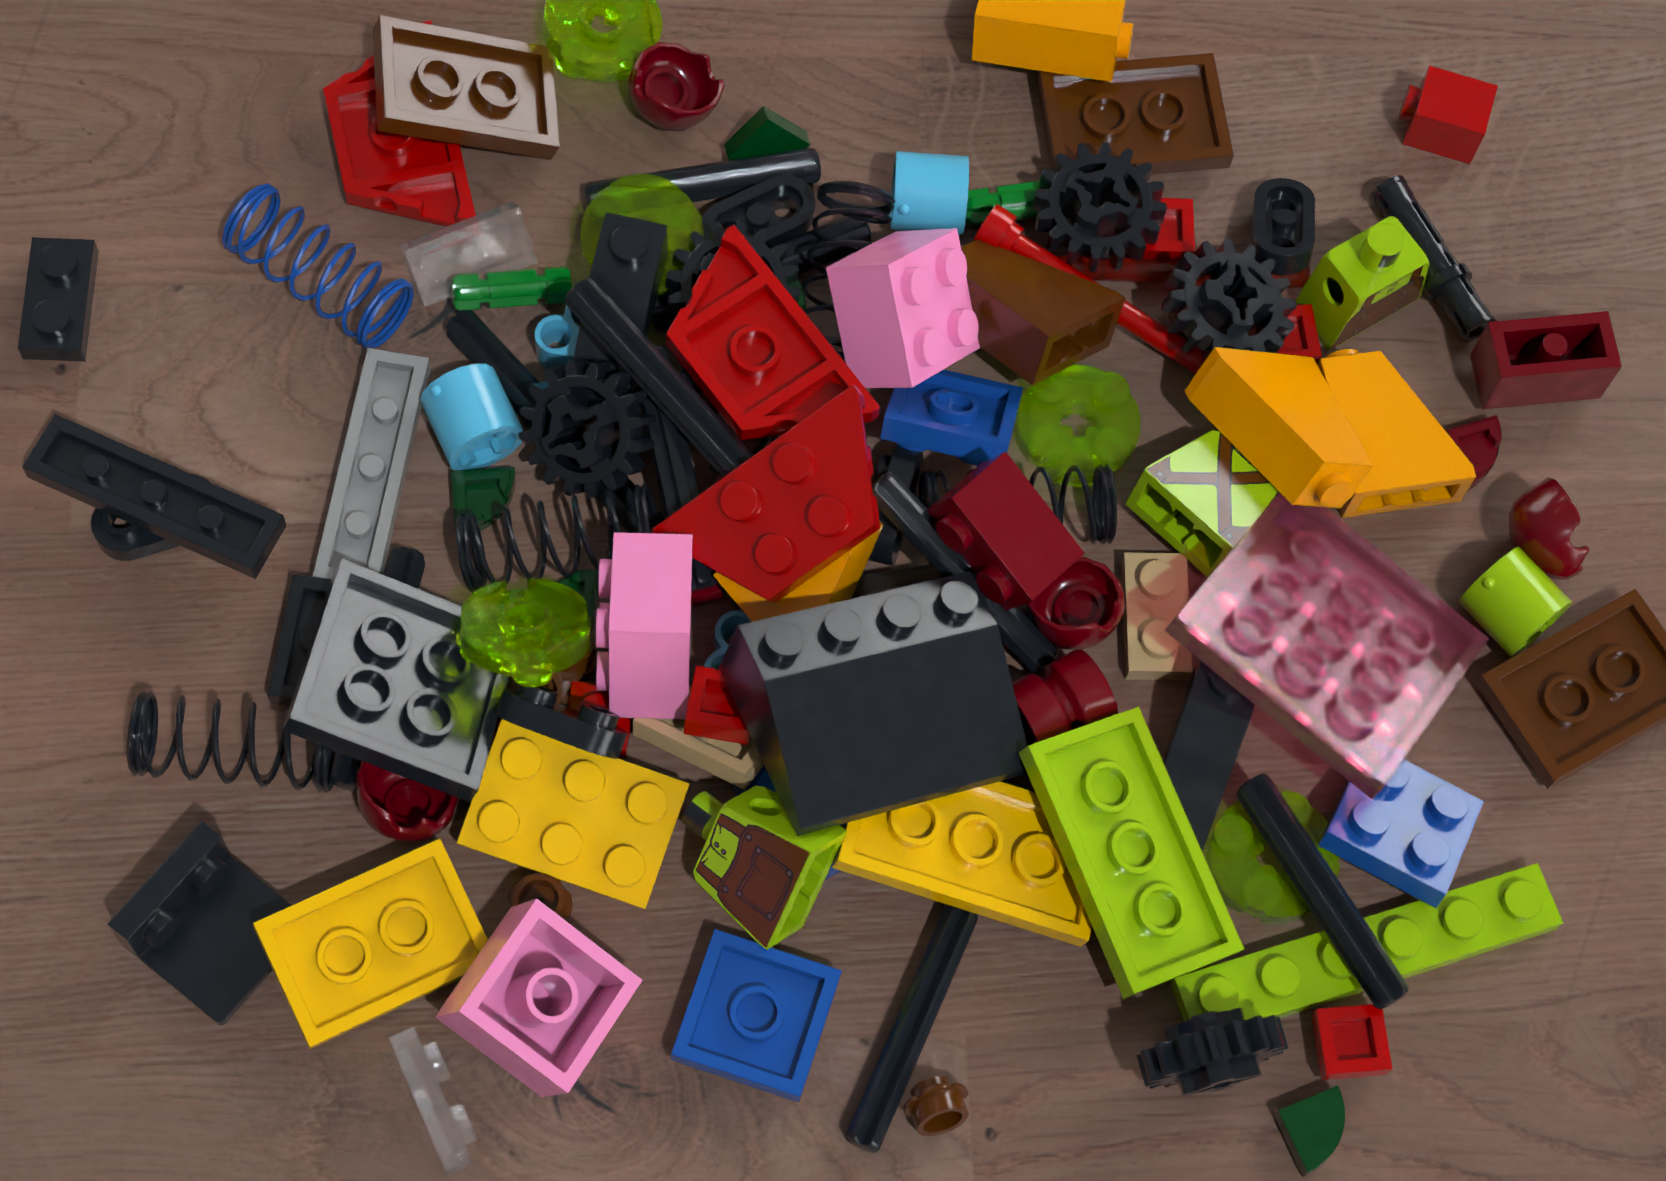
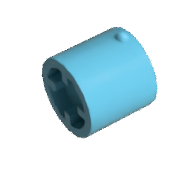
M896 151L891 196L896 202L893 212L890 213L892 217L890 230L912 231L957 228L958 235H963L968 201L969 156Z
M470 364L456 368L431 382L422 392L420 397L421 405L451 469L461 471L486 468L512 454L522 444L523 441L520 440L519 434L524 432L492 366L487 364Z

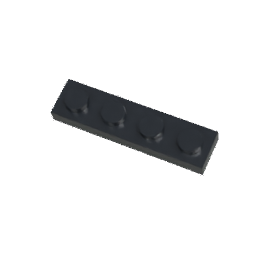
M56 414L52 417L22 466L26 476L34 481L254 579L257 578L287 526L284 515Z

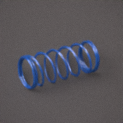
M269 183L256 186L247 192L237 202L224 225L222 233L224 249L229 250L233 254H239L241 260L249 265L264 262L265 275L268 280L274 283L290 280L289 287L293 298L299 301L316 298L315 306L320 317L332 319L342 316L341 324L345 335L351 338L357 337L358 344L362 345L363 348H375L388 340L399 328L412 305L414 297L413 285L403 278L388 283L374 296L364 310L356 333L350 331L346 324L347 313L360 304L371 292L382 273V262L375 261L360 273L346 297L343 310L335 314L323 312L320 306L321 295L333 287L346 273L356 255V244L348 243L341 247L326 266L319 280L316 292L311 295L302 296L296 292L294 279L305 271L321 254L330 237V226L325 224L316 228L300 247L290 274L277 278L271 275L269 271V259L282 251L295 237L305 218L304 207L298 206L291 209L275 227L267 243L264 256L259 259H250L245 256L244 252L255 246L266 235L279 212L281 198L279 190ZM271 194L270 204L263 219L256 229L243 240L252 215L259 205ZM251 206L241 225L238 244L232 246V237L236 226L245 211ZM300 212L297 223L290 234L278 247L271 251L285 223L295 213ZM325 230L323 240L316 251L298 268V264L312 240L321 231ZM351 248L349 257L341 270L324 286L335 263ZM377 267L366 289L351 303L363 279L373 268ZM402 288L392 307L370 327L382 305L391 295ZM393 314L389 322L380 330V332H378L371 339L366 340L367 334L373 332L378 327H380Z

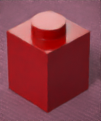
M1429 65L1420 87L1409 85L1398 118L1408 121L1402 144L1471 164L1485 136L1498 85Z

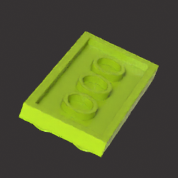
M1139 706L1034 743L1019 752L1123 999L1245 950Z

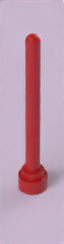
M996 204L991 210L973 241L978 239L995 247L999 246L1099 284L1024 236L1022 233L1025 228L1015 223L1018 217L999 204ZM1125 300L1117 325L1196 375L1202 366L1203 351L1196 347L1192 351L1185 353L1181 350L1186 340L1177 333H1169L1165 325Z

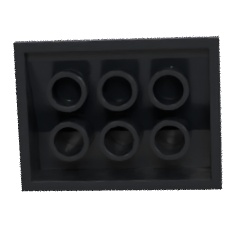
M970 571L740 624L737 626L720 664L719 670L797 836L1027 774L1019 752L1028 745L998 624Z

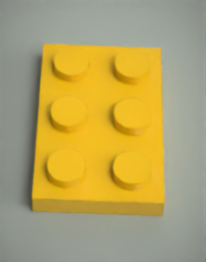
M501 719L486 761L479 790L472 799L457 844L526 869L550 875L569 884L645 910L689 783L621 759L608 758L584 751Z
M437 839L253 923V929L309 1050L461 979L488 941L441 839Z

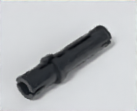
M1397 175L1385 180L1376 187L1378 191H1373L1370 198L1385 218L1389 216L1396 217L1426 254L1430 264L1425 279V293L1432 302L1438 301L1463 342H1470L1479 338L1487 326L1486 324L1497 320L1482 302L1475 291L1476 289L1470 282L1472 273L1465 263L1459 264L1451 254L1438 230L1415 198L1406 179L1402 175Z

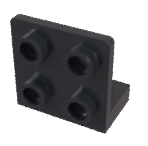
M201 821L107 924L124 948L218 1025H224L273 971L253 929V923L292 905L233 859L222 837Z

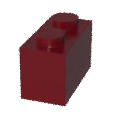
M1609 311L1488 322L1470 354L1482 410L1600 399L1622 367Z
M1006 451L979 464L927 509V512L936 522V531L941 540L951 550L960 553L975 571L976 582L981 591L991 601L1000 604L1005 611L1033 601L1085 554Z

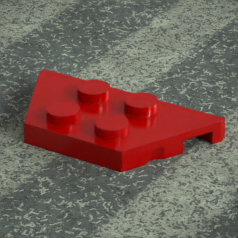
M430 20V21L421 22V23L431 24V25H432V21H431V20ZM374 55L366 59L363 66L357 71L345 73L323 88L347 204L464 231L478 230L460 144L378 131Z
M735 225L726 229L721 238V246L707 270L703 269L692 288L691 298L685 308L680 309L666 333V346L739 439L746 440L782 435L852 384L859 388L864 395L866 407L862 409L864 423L872 422L878 418L880 412L879 404Z
M852 384L651 530L655 534H693L692 558L768 601L778 602L880 529L877 497L872 492L871 477L874 473L871 447L866 444L862 409L866 408L864 395L859 388Z

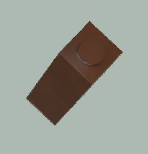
M978 239L961 247V251L964 253L967 261L966 277L972 308L979 324L978 339L980 347L1031 385H1035L1109 347L1126 299L1119 292L999 246H992Z

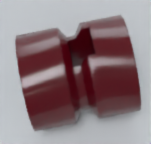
M1075 649L1045 666L1046 677L1042 679L1035 674H1028L1012 683L1028 746L1118 714V706L1114 694L1105 676L1094 660L1082 649Z

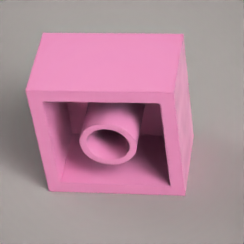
M957 228L896 231L826 267L845 362L865 388H913L980 348L978 339L979 324L972 308L966 277L967 261L964 253L961 251Z
M614 532L612 559H600L599 598H610V603H600V608H597L596 648H609V652L598 651L596 689L597 691H609V711L618 714L619 718L685 719L689 698L693 534Z
M536 898L509 909L435 1018L540 1097L567 1094L643 980Z

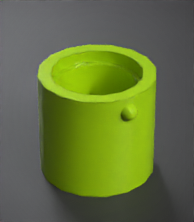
M1520 547L1514 548L1493 564L1466 590L1458 601L1511 658L1518 655L1539 638L1572 604V601Z

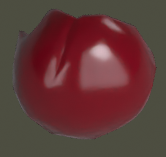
M657 42L640 52L635 58L628 78L629 94L637 111L654 126L667 130L684 131L704 121L717 106L725 87L723 79H715L711 70L710 57L707 54L691 52L679 43Z
M1549 477L1523 493L1513 503L1509 512V536L1513 548L1520 547L1548 577L1568 580L1578 575L1583 570L1582 562L1589 552V548L1586 545L1575 547L1570 542V536L1580 524L1581 518L1574 503L1557 480Z
M1081 557L1033 601L1027 603L1029 619L1043 636L1052 644L1062 649L1084 650L1105 640L1115 630L1125 612L1122 584L1107 565Z
M363 761L356 777V791L361 816L371 829L385 837L400 841H425L439 834L451 823L459 799L455 796Z

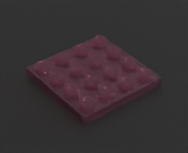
M1281 493L1275 497L1164 630L1371 799L1388 783L1489 640L1486 635L1326 507L1292 505Z

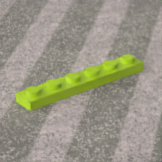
M1538 863L1450 890L1437 908L1419 900L1364 918L1404 979L1555 931L1563 924ZM1325 930L1173 979L1170 984L1184 1021L1203 1013L1229 1011L1236 1008L1243 1009L1246 1020L1256 1016L1264 1018L1271 1015H1276V1017L1281 1019L1365 992Z

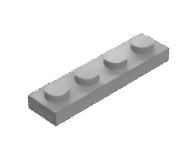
M367 348L313 577L331 580L333 572L342 558L384 574L422 409L420 397L427 387L431 370L428 357Z

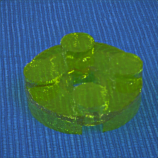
M546 0L541 22L545 44L556 57L557 68L564 75L570 78L584 77L604 82L629 78L635 58L640 52L660 41L663 26L661 11L656 0ZM594 16H603L607 25L616 26L617 29L610 30V33H602L593 29L590 25H592Z
M651 174L627 175L617 179L609 187L602 190L586 208L580 231L583 254L589 266L592 267L606 212L667 225L668 257L658 294L670 290L665 287L667 272L677 270L672 264L675 250L682 249L690 252L688 240L689 235L694 231L704 237L701 216L690 198L670 180Z
M1072 365L1035 385H1031L1021 398L1015 421V436L1018 447L1024 457L1028 460L1029 456L1034 464L1044 467L1050 474L1052 481L1061 485L1064 475L1071 465H1077L1085 475L1088 486H1093L1094 471L1099 464L1103 466L1108 464L1113 472L1121 468L1133 455L1141 429L1139 408L1135 399L1129 393L1128 382L1116 372H1105L1102 369L1087 365ZM1071 414H1080L1085 419L1090 420L1093 426L1086 429L1084 437L1073 436L1072 427L1062 425L1061 420L1069 419ZM1076 471L1071 473L1067 486L1082 487Z
M529 578L527 579V589L516 588L507 591L506 580L494 582L471 594L461 608L460 654L463 659L491 672L512 676L517 684L524 687H539L549 683L552 679V673L562 671L574 665L590 648L591 621L587 616V603L578 592L558 582Z
M1292 791L1281 792L1335 876L1338 877L1340 871L1339 856L1318 846L1328 824L1326 819L1315 808L1311 807L1307 799L1301 794ZM1236 801L1225 810L1212 831L1206 853V862L1224 903L1239 914L1244 911L1252 917L1263 918L1261 922L1274 925L1290 923L1307 916L1312 911L1286 871L1277 873L1272 865L1261 867L1257 862L1256 857L1263 852V843L1267 842L1240 801Z

